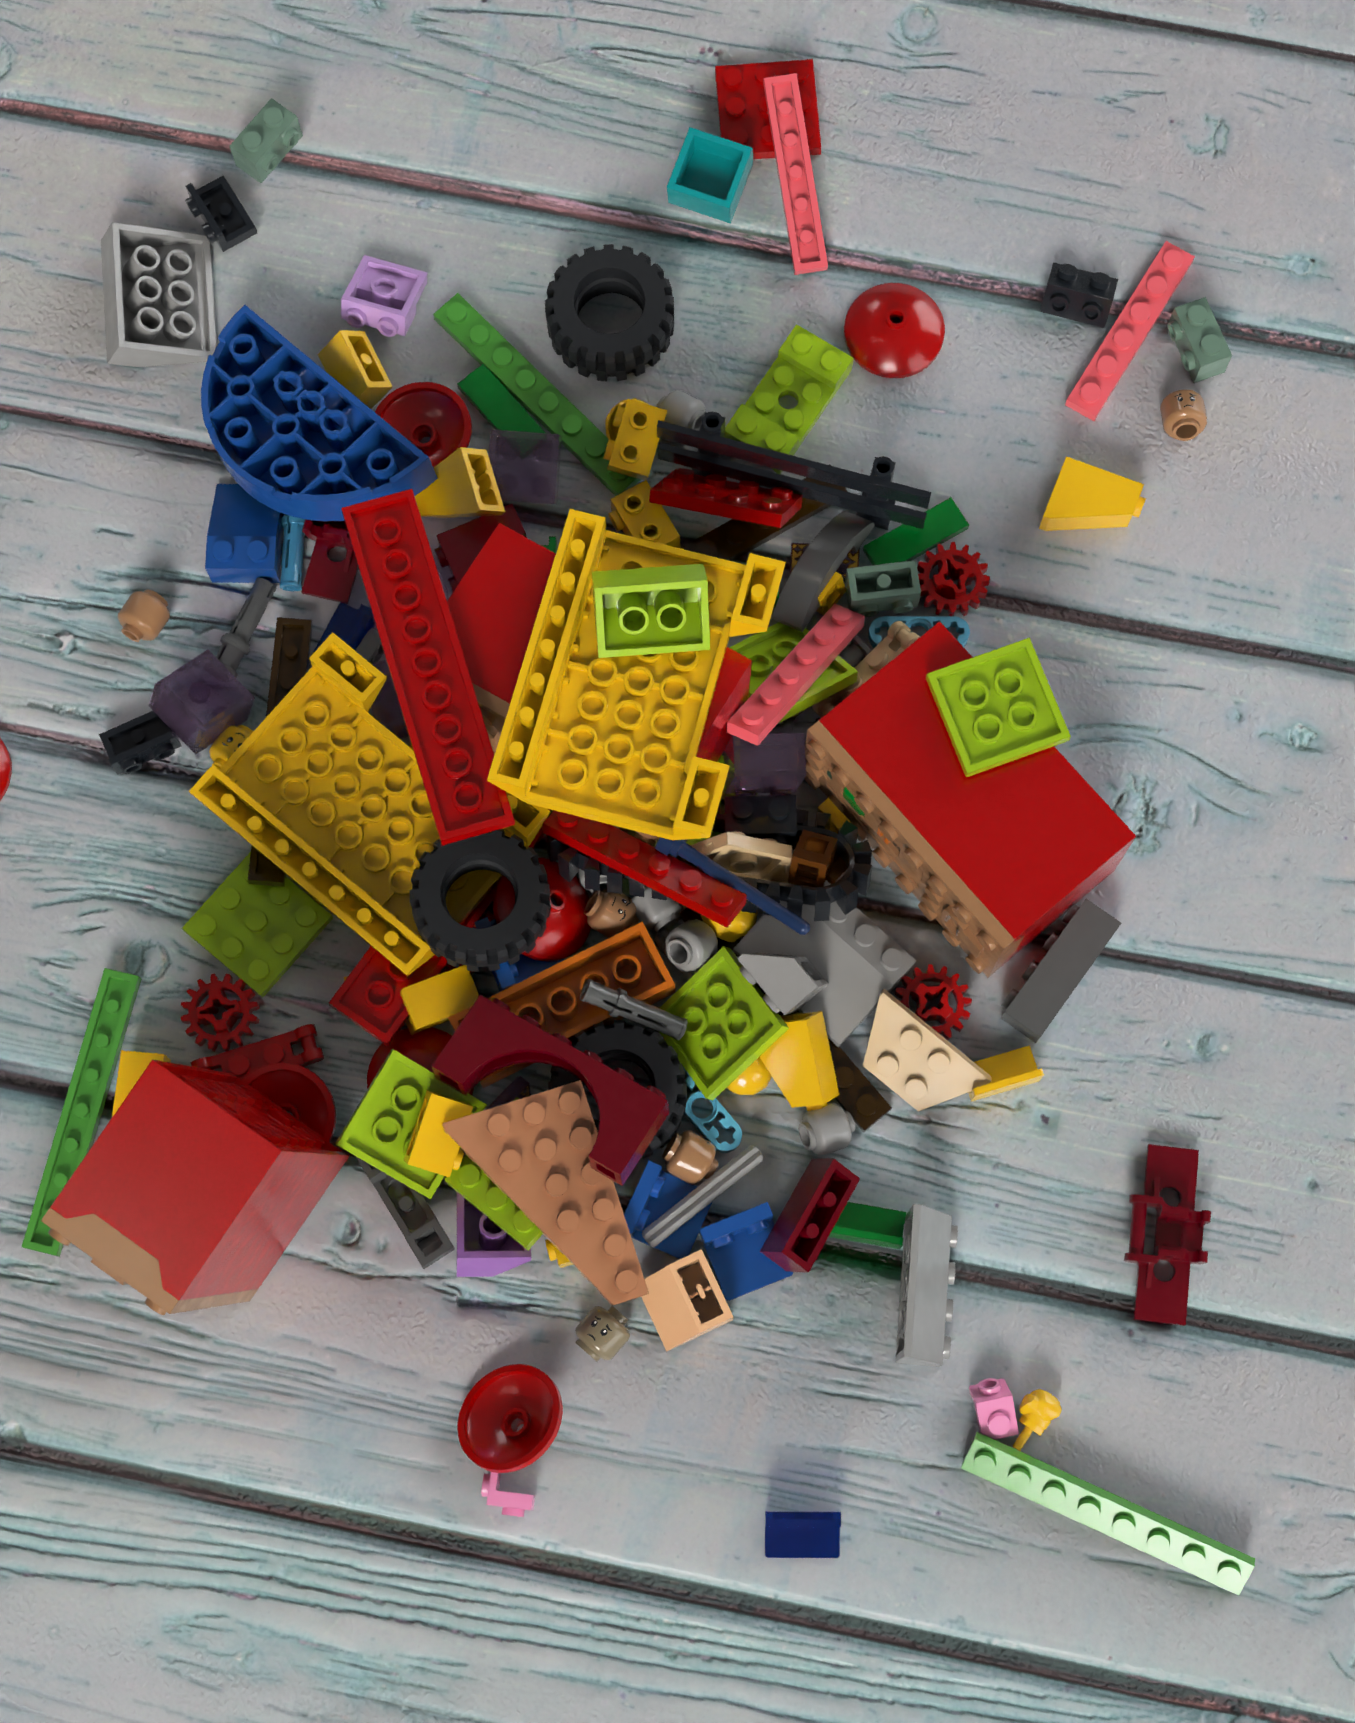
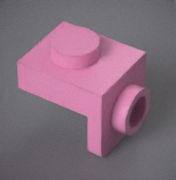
M989 1378L969 1386L970 1395L975 1405L979 1433L994 1440L1019 1434L1013 1396L1005 1379Z
M491 1472V1474H484L481 1496L487 1497L486 1505L503 1507L502 1515L524 1517L525 1510H534L535 1495L499 1491L501 1473Z

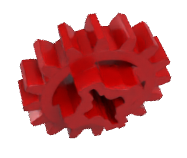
M951 542L949 550H945L941 544H938L936 554L934 555L932 552L927 551L924 556L926 562L919 561L917 565V570L920 572L918 574L921 585L920 597L926 596L924 607L928 608L934 604L937 606L935 614L938 616L943 609L948 610L949 616H954L955 610H960L961 614L966 616L969 605L974 609H978L980 605L979 598H986L988 590L985 586L989 585L990 576L983 574L987 572L988 564H978L981 554L976 552L972 556L969 555V545H965L962 550H957L955 542ZM938 565L939 573L933 575L932 579H929L930 572ZM947 574L951 577V579L946 580ZM952 580H958L957 585ZM975 580V587L967 595L966 586L971 585V582Z
M928 964L926 973H922L916 967L913 970L914 979L905 975L902 978V983L906 989L896 988L895 995L902 998L899 1001L907 1008H909V995H911L917 1006L915 1014L924 1022L938 1021L941 1024L940 1026L930 1027L939 1034H942L946 1040H950L952 1028L960 1032L964 1027L959 1019L968 1020L971 1013L963 1009V1007L970 1006L972 1003V998L963 997V994L969 987L967 984L957 985L960 976L958 973L954 974L951 978L946 975V966H943L939 973L934 972L932 964ZM933 981L941 984L939 986L927 987L924 982ZM951 993H953L956 1001L955 1013L948 1002V997ZM942 994L937 1006L938 1008L933 1007L923 1014L927 999L931 1001Z
M215 973L211 974V983L206 984L201 979L197 980L200 989L197 992L188 989L186 992L192 998L191 1001L181 1002V1006L188 1011V1014L181 1016L180 1019L184 1024H191L185 1030L186 1034L189 1037L197 1035L195 1043L200 1047L208 1041V1049L212 1052L216 1051L218 1044H221L225 1051H229L230 1043L233 1041L240 1047L243 1046L241 1036L246 1034L252 1037L254 1033L249 1028L250 1023L258 1024L260 1021L257 1016L252 1014L253 1011L260 1009L258 1002L250 1001L256 995L252 989L243 991L246 983L239 979L233 984V977L227 973L223 981H220ZM225 991L235 993L240 997L241 1001H230L227 999ZM209 995V998L206 1000L203 1006H200L203 999ZM223 1006L227 1011L223 1012L222 1019L218 1020L213 1014H217L219 1012L218 1007ZM238 1019H241L239 1025L232 1031L234 1024ZM200 1025H212L216 1035L203 1031Z

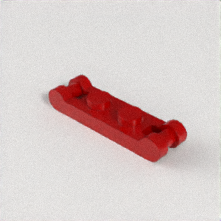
M307 1024L258 1042L213 1056L196 1059L190 1062L192 1067L209 1070L221 1067L222 1072L232 1073L244 1080L250 1073L265 1065L292 1063L305 1067L322 1061L324 1055L322 1048L317 1047L315 1037L318 1034L315 1024ZM301 1042L304 1052L294 1055L292 1045Z

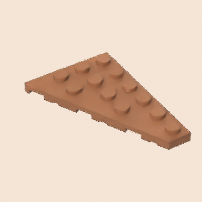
M581 1080L442 1124L444 1132L463 1149L465 1154L516 1204L523 1214L542 1231V1234L570 1260L612 1306L649 1294L614 1182L590 1166L588 1156L594 1147L598 1132Z

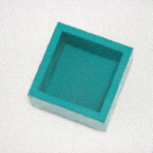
M689 127L666 187L668 203L731 224L753 166V148Z

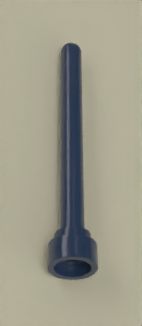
M659 838L655 849L666 856L671 854L675 858L679 855L716 880L746 894V900L798 934L806 935L809 933L810 924L687 844V840L672 841Z

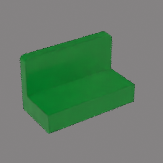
M847 1202L829 1237L900 1249L903 1246L904 1240L902 1237L906 1212Z

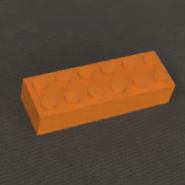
M642 921L487 999L497 998L503 1001L511 1009L510 1012L519 1017L527 1015L541 1025L540 1029L551 1035L557 1032L572 1042L575 1040L574 1035L581 1030L587 1032L594 1029L593 1024L603 1022L604 1025L614 1024V1020L624 1019L622 1016L612 1017L608 1015L607 1010L580 1000L583 985L589 978L614 990L619 988L626 990L628 996L650 1005L676 992L675 983ZM471 1007L448 1017L454 1031H456ZM535 1062L518 1063L503 1067L486 1076L480 1083L485 1088Z

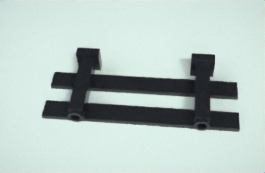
M705 412L699 431L658 420L657 438L698 448V451L695 452L659 442L657 448L658 459L690 467L695 475L706 477L707 475L717 474L739 481H754L759 483V486L769 489L786 487L791 489L794 494L803 495V498L856 511L857 516L870 520L874 523V527L888 530L890 521L920 529L924 527L927 513L895 505V503L899 501L928 509L932 492L892 482L896 462H893L888 457H875L871 474L868 476L725 438V417H722L717 412ZM736 458L861 491L862 496L732 462L731 460Z

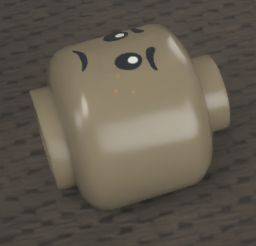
M595 1306L576 1327L575 1332L579 1339L575 1343L596 1362L600 1358L607 1361L611 1360L630 1338V1333L624 1326L629 1320L613 1306L608 1311L603 1307Z

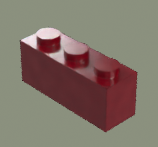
M834 1158L811 1159L760 1252L785 1271L809 1273L860 1178Z

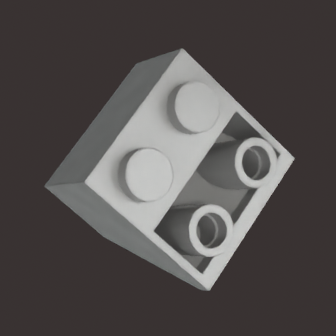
M754 952L742 954L737 958L743 965L739 969L742 975L752 985L759 984L766 993L763 996L764 1001L775 1013L781 1011L784 1015L797 1012L828 985V982L805 956Z

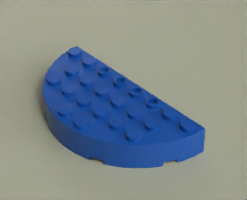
M245 304L223 328L218 336L220 342L213 355H209L203 373L201 386L203 420L210 439L226 469L234 480L257 501L275 511L305 520L345 521L341 509L343 507L413 489L414 496H416L438 479L430 458Z

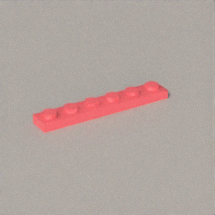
M797 73L764 78L763 85L794 275L825 271L828 269V262Z
M1165 241L1067 398L1065 406L1092 421L1096 420L1192 265L1195 256Z
M834 603L728 720L727 733L758 746L864 627L865 616Z

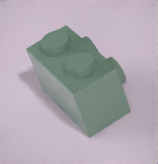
M271 98L229 146L235 165L262 183L302 138L303 135L298 117Z
M1206 297L1175 307L1167 328L1172 341L1175 342L1180 352L1182 364L1185 370L1189 372L1193 383L1225 373L1232 354Z
M916 560L847 568L845 588L848 609L865 617H872L877 615L879 611L892 610L894 613H905L911 611L913 607H918L921 589Z

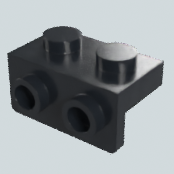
M224 175L197 190L192 183L185 186L189 194V198L185 199L188 208L195 218L199 215L205 222L201 227L211 244L216 241L223 252L258 233L254 223Z
M1053 262L1040 311L1104 328L1112 306L1118 279L1101 272L1093 273L1077 269L1071 264Z
M164 706L99 734L109 757L110 766L117 775L120 773L130 774L142 768L143 763L154 758L156 760L165 759L173 755L175 749L182 747Z
M796 795L725 796V832L737 831L754 838L774 839L778 843L791 845L792 850H795L797 845Z

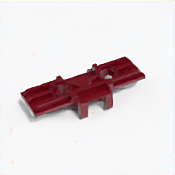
M305 520L302 532L309 539L316 541L301 593L348 604L359 567L345 521ZM337 546L345 548L347 553L344 560L333 562L328 558V553L332 548Z
M1147 1145L1143 1195H1129V1203L1132 1204L1129 1252L1124 1255L1125 1262L1137 1263L1138 1265L1133 1320L1186 1325L1190 1264L1201 1265L1208 1263V1251H1202L1204 1225L1211 1222V1211H1194L1199 1150ZM1171 1188L1177 1192L1179 1203L1176 1207L1169 1206L1165 1203L1163 1197H1159L1162 1189ZM1147 1208H1154L1157 1211L1153 1255L1143 1254ZM1161 1260L1169 1262L1173 1267V1276L1166 1282L1158 1280L1153 1272L1154 1265Z

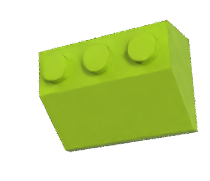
M703 564L592 572L598 658L710 650L708 580Z

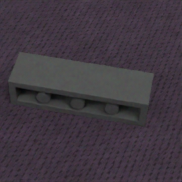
M1087 898L1080 907L1076 904L1072 905L1062 919L1067 926L1060 935L1053 932L1042 947V950L1047 953L1040 963L1035 960L1031 962L1021 976L1026 980L1024 986L1019 992L1013 988L1001 1004L1006 1009L1001 1019L1035 1043H1037L1122 924Z

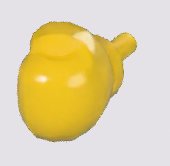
M1037 1389L1024 1396L1019 1409L1022 1416L1018 1421L1025 1427L1012 1447L1021 1451L1032 1432L1041 1436L1051 1423V1420L1059 1417L1062 1409L1059 1400L1054 1395L1045 1390Z

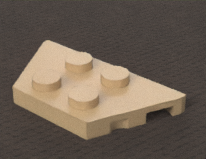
M737 831L725 832L690 845L736 876L788 883L792 859L791 845L778 843L770 838L759 839L746 836L744 833ZM679 855L676 857V859L700 870L699 868H697L690 862L686 861Z
M883 989L881 991L864 1058V1068L918 1112L971 1092L972 1089L991 1082V1076L887 990Z

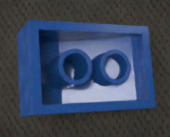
M239 484L216 485L207 533L205 569L212 583H255L256 578H263L271 583H280L283 547V527L281 526V521L284 514L260 503Z

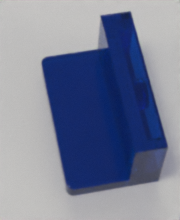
M340 603L313 653L332 632L356 650L367 632L376 625L371 608L361 604L359 609H355L345 603Z
M765 1511V1556L767 1558H838L840 1556L841 1512Z

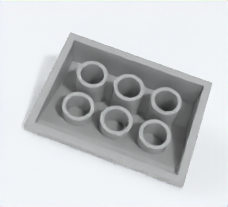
M112 222L101 239L107 364L150 367L207 362L209 355H213L217 345L210 242L206 235Z
M827 880L825 881L824 886L831 885ZM780 901V904L787 908V902ZM837 901L830 904L829 921L814 922L815 906L802 905V919L810 924V931L806 935L798 934L770 915H763L734 947L733 952L738 957L742 954L754 952L807 957L828 982V985L798 1011L800 1013L822 1011L827 1036L837 1047L877 1007L881 991L885 989L891 993L902 981V978L908 975L916 962L912 956L858 908L845 915L836 903Z
M913 1204L905 1218L895 1363L940 1367L943 1365V1359H949L951 1337L945 1336V1321H952L953 1299H947L948 1284L954 1285L955 1262H949L950 1247L956 1248L958 1226L951 1225V1215L921 1204Z

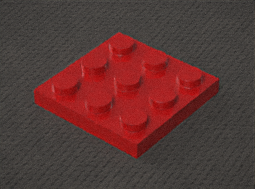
M813 59L715 66L720 137L752 147L753 159L775 158L763 80L768 77L797 73L810 155H821Z

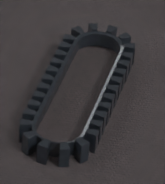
M719 804L712 831L725 833V814H720ZM797 809V843L803 829L837 838L835 853L847 865L848 870L845 875L837 882L822 887L738 877L779 904L780 901L787 902V909L801 918L802 905L805 904L815 906L814 922L829 921L830 904L837 901L836 903L846 915L857 908L858 893L866 896L870 887L872 872V850L868 840L857 843L858 827L848 820L845 821L838 833L830 830L831 814L816 812L815 827L808 826L809 811ZM546 834L550 862L558 860L559 875L568 882L581 869L585 875V889L600 891V875L607 876V892L622 894V878L629 879V895L644 897V885ZM652 889L653 899L667 900V896ZM746 900V904L741 911L756 913L757 906Z

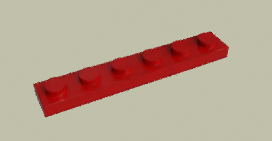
M555 810L543 822V833L726 928L746 904V894L670 855L662 854L655 847L610 824Z

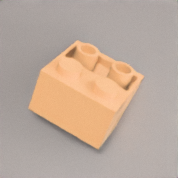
M702 1249L667 1265L645 1278L649 1294L641 1296L666 1352L732 1321L734 1318Z

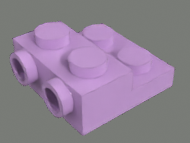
M364 255L341 298V319H345L349 325L355 328H361L364 325L377 328L382 335L387 337H393L396 334L405 336L416 315V304L427 284L428 273Z

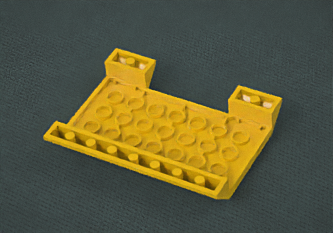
M569 509L489 771L488 782L527 804L668 840L710 838L730 765L696 757L729 637L767 632L786 562L749 553L747 564L745 565L606 530V517ZM691 564L704 565L708 580L710 650L598 658L592 572Z
M332 632L309 657L312 665L309 671L223 766L218 769L212 765L189 790V793L408 976L435 955L428 943L422 940L412 914L409 890H412L411 878L413 871L420 867L419 859L425 851L431 853L434 850L433 843L439 839V835L413 749L368 713L387 677ZM506 792L515 825L502 829L505 831V836L511 838L515 834L523 839L524 846L528 848L543 822L550 814V811L547 808L527 804ZM475 870L459 877L447 892L446 904L451 917L459 924H462L503 875L490 870Z

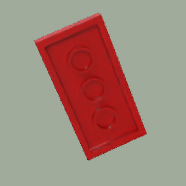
M678 468L650 489L649 503L781 528L801 509L803 495L794 494L791 489L786 487L768 489L759 487V483L754 481L731 482L727 481V478L722 475L712 474L705 477L695 475L693 470Z

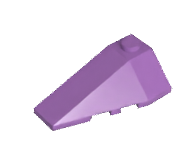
M457 1192V1277H494L531 1261V1248L529 1251L526 1250Z

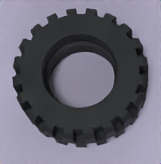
M605 244L604 249L596 251L594 246L584 249L583 256L579 257L577 254H574L568 258V266L566 268L563 265L560 266L554 273L555 281L549 282L547 299L545 300L548 334L556 354L562 355L563 363L569 368L578 366V374L587 378L590 374H595L597 381L607 382L608 377L616 376L617 381L627 380L626 374L633 372L637 377L645 373V365L649 364L653 367L660 360V352L665 353L670 345V336L674 332V297H672V287L669 279L664 278L663 269L656 263L651 266V257L643 252H640L637 256L633 254V248L622 246V250L614 249V244ZM607 293L627 296L642 309V314L634 325L624 331L611 334L596 332L588 328L580 321L578 314L589 300Z
M504 829L443 846L441 845L440 838L433 843L434 850L431 853L425 851L419 859L420 867L413 871L411 878L412 890H409L413 918L422 940L428 943L431 951L437 957H445L447 963L454 967H458L460 964L466 965L468 971L479 972V967L486 966L489 967V971L498 970L501 963L508 961L512 965L519 961V955L524 951L529 954L536 946L535 940L537 937H542L544 934L546 920L550 916L551 908L547 872L544 865L540 864L538 854L532 847L526 848L523 839L515 834L511 838L505 836ZM475 870H490L506 877L511 882L515 891V904L512 912L503 921L488 928H469L456 922L447 909L446 897L451 885L462 875Z
M614 1020V1024L604 1025L603 1022L593 1024L594 1029L587 1032L581 1030L574 1035L575 1040L571 1042L572 1047L581 1052L589 1050L603 1060V1063L612 1060H627L637 1064L646 1072L651 1085L663 1092L666 1100H668L669 1115L642 1155L643 1159L653 1155V1151L659 1147L663 1148L670 1141L669 1138L674 1132H677L681 1125V1119L685 1113L687 1103V1085L683 1065L680 1063L678 1054L672 1045L668 1046L664 1042L663 1036L656 1031L654 1033L646 1030V1026L635 1022L634 1026L626 1025L625 1020ZM552 1065L548 1090L579 1081V1079L571 1073ZM593 1116L598 1132L600 1121Z

